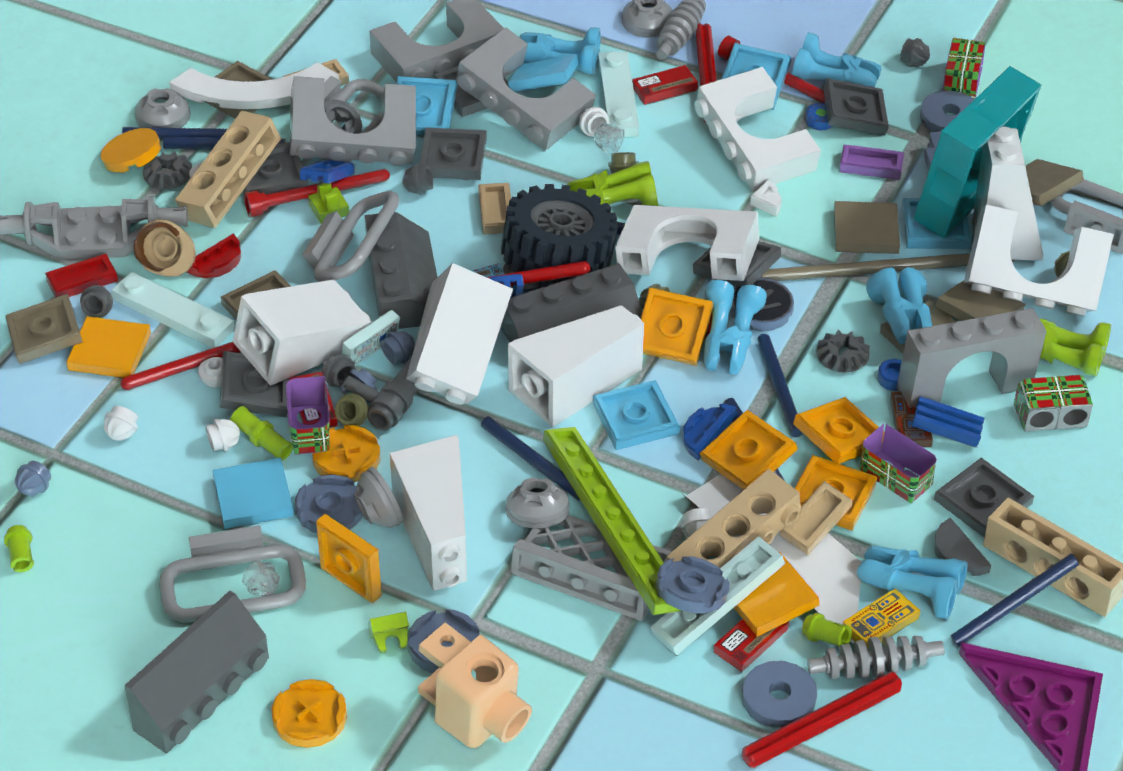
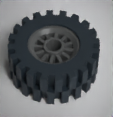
M545 184L544 189H540L537 185L531 186L529 193L521 190L517 193V198L512 197L509 201V206L507 205L501 243V255H504L503 260L506 265L512 264L511 271L513 272L582 261L589 263L590 271L588 273L609 267L618 229L615 212L611 213V206L608 203L600 205L601 198L597 195L586 196L587 191L581 188L575 192L571 191L568 185H562L561 189H555L554 184ZM577 276L540 281L539 286L546 287L548 283L555 284Z

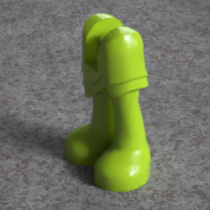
M648 161L638 162L629 168L609 175L604 170L599 174L596 173L592 176L567 183L571 191L577 192L581 188L587 191L586 196L588 197L594 194L601 198L600 205L604 203L610 205L623 200L638 199L642 205L658 206L654 177L651 174V167Z
M1040 319L1047 330L1040 359H1045L1049 363L1056 359L1080 369L1087 375H1098L1108 346L1111 324L1100 322L1095 326L1091 334H1078L1058 327L1054 322Z

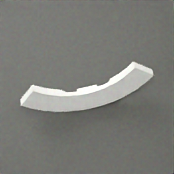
M317 62L298 73L267 81L241 82L215 78L190 68L170 81L169 84L172 91L199 103L204 101L219 103L220 107L231 109H263L291 104V89L294 76L324 78L325 83L330 76L339 79V74Z

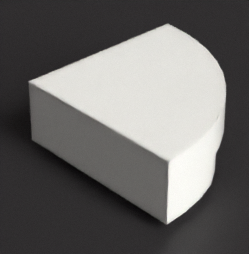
M767 180L751 196L750 205L776 217L781 210V196L777 186Z

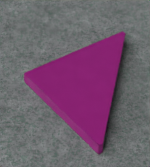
M961 642L959 655L1055 770L1087 771L1103 673Z

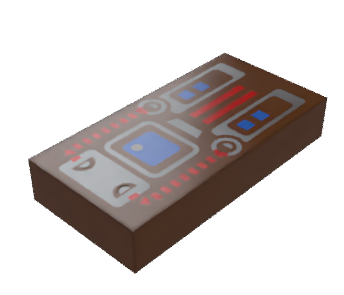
M891 392L890 401L895 430L922 447H932V433L912 426L916 407L909 408L901 392Z

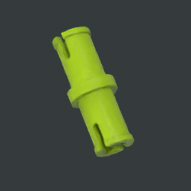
M244 406L237 408L231 415L230 420L250 437L249 440L253 445L257 447L262 446L274 455L275 458L281 457L282 461L287 459L292 453L293 444L278 434L269 421L260 420Z

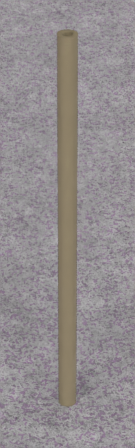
M970 253L768 269L760 278L786 281L873 274L890 267L894 268L896 272L902 271V269L907 267L916 270L960 267L968 265Z

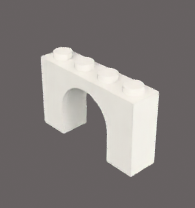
M763 67L699 86L698 97L695 101V109L698 116L703 117L709 126L712 137L717 138L723 147L726 158L734 163L740 179L746 181L752 191L758 190L767 180L777 184L816 171L821 149L807 129L775 139H762L749 135L739 127L737 121L741 118L773 108L777 86Z
M634 205L615 246L617 264L619 263L626 274L650 275L657 256L665 248L682 242H701L712 246L710 250L712 279L744 281L760 238L758 212Z
M990 205L981 207L964 283L972 285V291L990 294L991 289L1004 292L1003 298L1022 302L1023 297L1035 299L1034 305L1054 309L1055 304L1066 306L1067 313L1085 316L1086 311L1092 312L1097 310L1114 234L1085 227L1075 229L1068 262L1063 273L1048 284L1033 283L1023 278L1016 271L1011 261L1010 247L1018 212Z

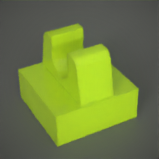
M331 183L318 184L317 193L308 196L309 206L320 224H322L329 213L337 211L341 217H345L349 212L348 203L338 187L331 189Z
M406 612L371 618L369 620L370 638H373L380 653H386L385 640L388 637H395L399 642L400 649H404L407 646L409 623Z

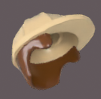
M157 219L145 224L137 234L133 245L135 258L146 270L157 275L180 276L191 268L195 260L194 242L180 226L169 220Z

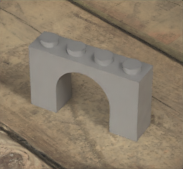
M452 0L446 3L447 27L458 37L457 40L439 46L423 45L412 40L394 21L369 30L371 54L395 82H397L398 76L434 79V74L458 67L461 60L504 28L478 0Z
M505 27L459 62L456 82L464 91L470 93L485 107L491 109L509 125L528 137L531 142L546 151L579 124L580 114L584 113L586 108L593 107L596 94L574 78L555 93L544 98H529L511 90L505 83L504 78L523 65L528 43Z
M294 76L291 89L289 155L305 159L320 157L329 158L334 161L347 159L359 160L363 163L387 162L398 166L412 164L416 150V86L385 83L382 95L381 123L369 132L354 134L340 130L326 116L324 110V78Z
M1033 308L908 330L897 390L902 393L909 408L916 407L920 396L941 403L945 381L952 368L973 354L991 351L993 354L989 372L1000 392L1003 394L1016 391L1020 381L1035 378L1047 330Z

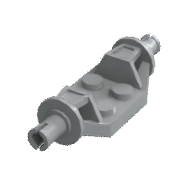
M149 196L148 200L122 199L121 206L60 208L58 202L38 205L26 202L23 215L0 216V235L24 234L28 246L36 245L59 260L90 259L103 254H107L108 258L126 257L134 251V241L137 234L143 228L141 227L130 233V224L148 219V223L161 219L169 220L178 226L188 227L187 206L159 208L156 205L154 196ZM36 224L52 226L54 237L38 232Z

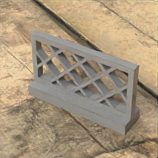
M568 515L567 518L558 523V525L565 527L564 530L550 532L548 527L533 528L525 540L519 539L513 546L511 574L640 621H643L648 613V606L626 571H624L602 533L593 523ZM589 535L597 538L598 541L582 543L580 537ZM571 539L574 543L572 546L559 548L556 541ZM548 543L551 549H547L539 545ZM653 545L663 562H666L667 556L672 551ZM603 550L607 556L592 559L589 553ZM580 555L583 561L570 556ZM613 566L616 573L603 568Z

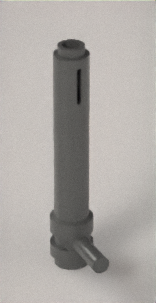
M412 355L391 382H387L380 391L351 376H348L344 382L343 388L371 402L368 407L367 418L379 430L384 431L396 426L401 420L402 415L412 405L413 397L419 390L414 382L406 379Z

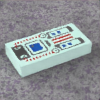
M393 310L388 311L343 342L342 354L351 358L354 366H356L382 348L381 341L387 338L388 333L398 332L400 316Z

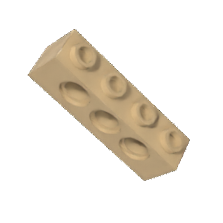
M246 111L239 113L175 199L178 207L187 206L188 221L213 228L217 227L281 140L271 117Z
M768 469L667 556V560L674 558L673 562L681 561L682 557L692 556L705 559L721 568L758 536L770 544L780 530L785 526L792 525L798 519L801 513L799 492Z
M1009 497L989 516L983 542L984 547L1035 577L1070 553L1073 554L1079 566L1058 579L1051 586L1103 617H1106L1123 598V563Z

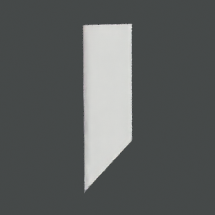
M720 474L690 494H682L697 508L709 509L713 517L739 495L743 489ZM780 531L775 535L769 545L777 552L782 553L818 595L820 606L813 609L816 613L823 614L827 620L842 624L844 620L858 612L861 580L857 576V568L862 561L829 533L809 555L781 537Z

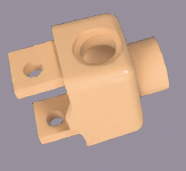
M446 622L419 644V652L439 667L418 686V693L435 706L436 724L469 748L481 746L492 735L501 742L507 743L523 730L531 716L532 707L517 696L519 667L512 658L485 636L479 635L470 642ZM449 641L453 643V645L450 647H444L441 645V643ZM473 670H475L476 679L471 674Z

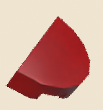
M233 233L195 256L194 263L187 273L195 277L212 278L231 272L241 259L239 239Z

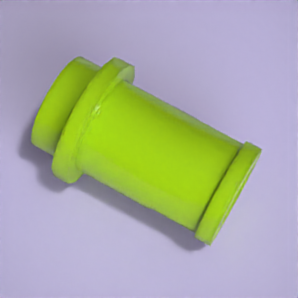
M23 525L10 527L4 536V544L9 548L10 567L15 572H25L34 566L30 547L33 536Z
M821 613L808 615L802 626V632L807 636L808 640L812 642L821 640L836 645L839 648L840 645L849 644L852 635V629L849 625L827 620Z

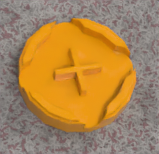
M138 128L120 134L109 141L102 149L100 156L107 170L124 173L130 171L129 166L136 164L138 168L152 161L160 152L161 142L156 131L150 128Z
M344 425V429L335 430V427L330 428V451L312 453L313 465L318 474L321 476H344L354 482L359 480L361 473L370 467L377 469L380 463V446L378 445L377 438L367 429L355 425Z
M315 679L297 681L289 685L290 689L283 693L281 691L275 697L271 708L274 729L281 739L293 746L304 748L322 746L334 740L344 729L347 720L345 698L341 692L339 694L338 691L334 690V686L326 681Z

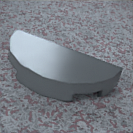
M951 518L941 523L935 534L934 552L938 559L955 558L966 561L968 565L967 572H972V576L990 573L991 564L956 523Z

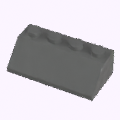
M394 212L369 254L378 315L381 317L388 311L393 310L400 316L398 329L420 327L430 287L434 279L437 278L430 236L427 230L401 214ZM378 214L364 215L366 234Z
M618 263L511 297L501 324V330L508 341L512 342L513 340L620 305L632 314L637 315L640 319L642 310L633 282Z
M232 591L227 592L124 685L133 731L166 754L175 745L184 742L191 730L203 719H208L221 702L229 695L235 694L240 689L242 683L251 674L261 670L269 659L266 634L235 593Z

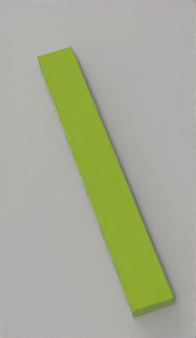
M576 427L544 430L543 442L651 613L656 615L682 611L667 604L659 596L655 584L659 567L664 562Z

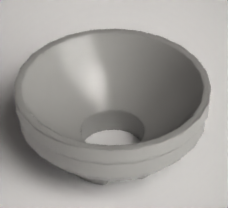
M632 0L623 9L622 25L633 35L656 37L660 35L667 17L673 10L663 0Z
M168 88L149 91L139 100L135 108L136 122L140 127L182 128L190 119V107L187 100ZM168 100L164 103H155V101Z
M370 467L361 473L356 492L353 493V496L363 517L370 524L375 523L387 528H393L403 523L400 507L382 475L374 467Z
M533 477L524 480L521 485L508 495L506 500V515L509 520L516 525L526 528L554 526L567 518L570 510L567 494L547 478L537 479Z

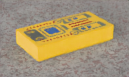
M895 588L844 620L842 624L849 625L852 629L851 639L854 641L864 640L868 650L867 641L869 637H878L880 643H882L883 636H892L919 619L921 610Z

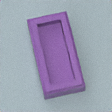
M843 145L839 172L900 180L904 152Z

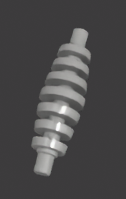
M683 0L669 14L657 39L658 50L656 56L658 59L665 60L667 56L675 55L695 34L697 25L700 23L706 9L704 0Z
M883 636L882 646L878 637H869L867 641L868 650L864 640L854 642L853 653L848 643L840 645L839 655H837L834 647L826 649L823 657L807 659L809 674L825 672L829 675L830 679H839L840 670H842L844 678H854L855 668L859 678H869L871 667L873 677L879 678L884 675L885 667L887 673H898L899 664L903 671L912 669L913 660L917 667L925 666L929 657L942 656L945 654L942 641L926 643L922 636H912L911 645L907 636H898L897 647L892 636Z

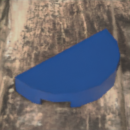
M719 404L720 407H712L707 410L700 408L688 418L683 427L684 444L688 453L697 461L701 458L700 452L717 438L737 416L736 406Z

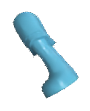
M590 27L584 39L579 41L554 38L550 34L525 32L519 36V38L528 43L523 63L577 54L579 64L575 69L576 71L593 75L596 72V63H598L601 44L600 28Z
M808 32L803 47L797 53L792 75L800 79L825 81L827 78L875 87L881 74V66L853 54L851 56L843 53L842 57L828 54L820 49L819 37L814 33Z
M890 267L876 272L868 279L866 284L867 294L875 303L881 304L885 302L883 306L885 320L889 323L895 338L900 344H905L908 330L933 326L930 309L923 303V297L927 292V281L921 272L907 267L902 269L899 279H897L895 269Z
M712 280L705 287L706 300L713 301L711 330L710 334L706 337L704 348V364L707 370L716 371L717 363L720 360L719 351L732 352L729 360V374L737 375L743 367L747 349L751 344L750 339L753 334L752 331H749L753 315L764 307L767 294L759 286H742L737 293L734 326L727 329L728 318L733 304L734 288L726 281Z
M871 545L867 548L864 555L865 560L860 562L857 568V576L862 582L884 590L891 591L896 588L921 593L932 600L934 614L937 617L949 619L954 607L956 594L961 593L965 583L968 568L966 561L955 558L936 559L919 557V553L916 550L908 551L906 549H892Z

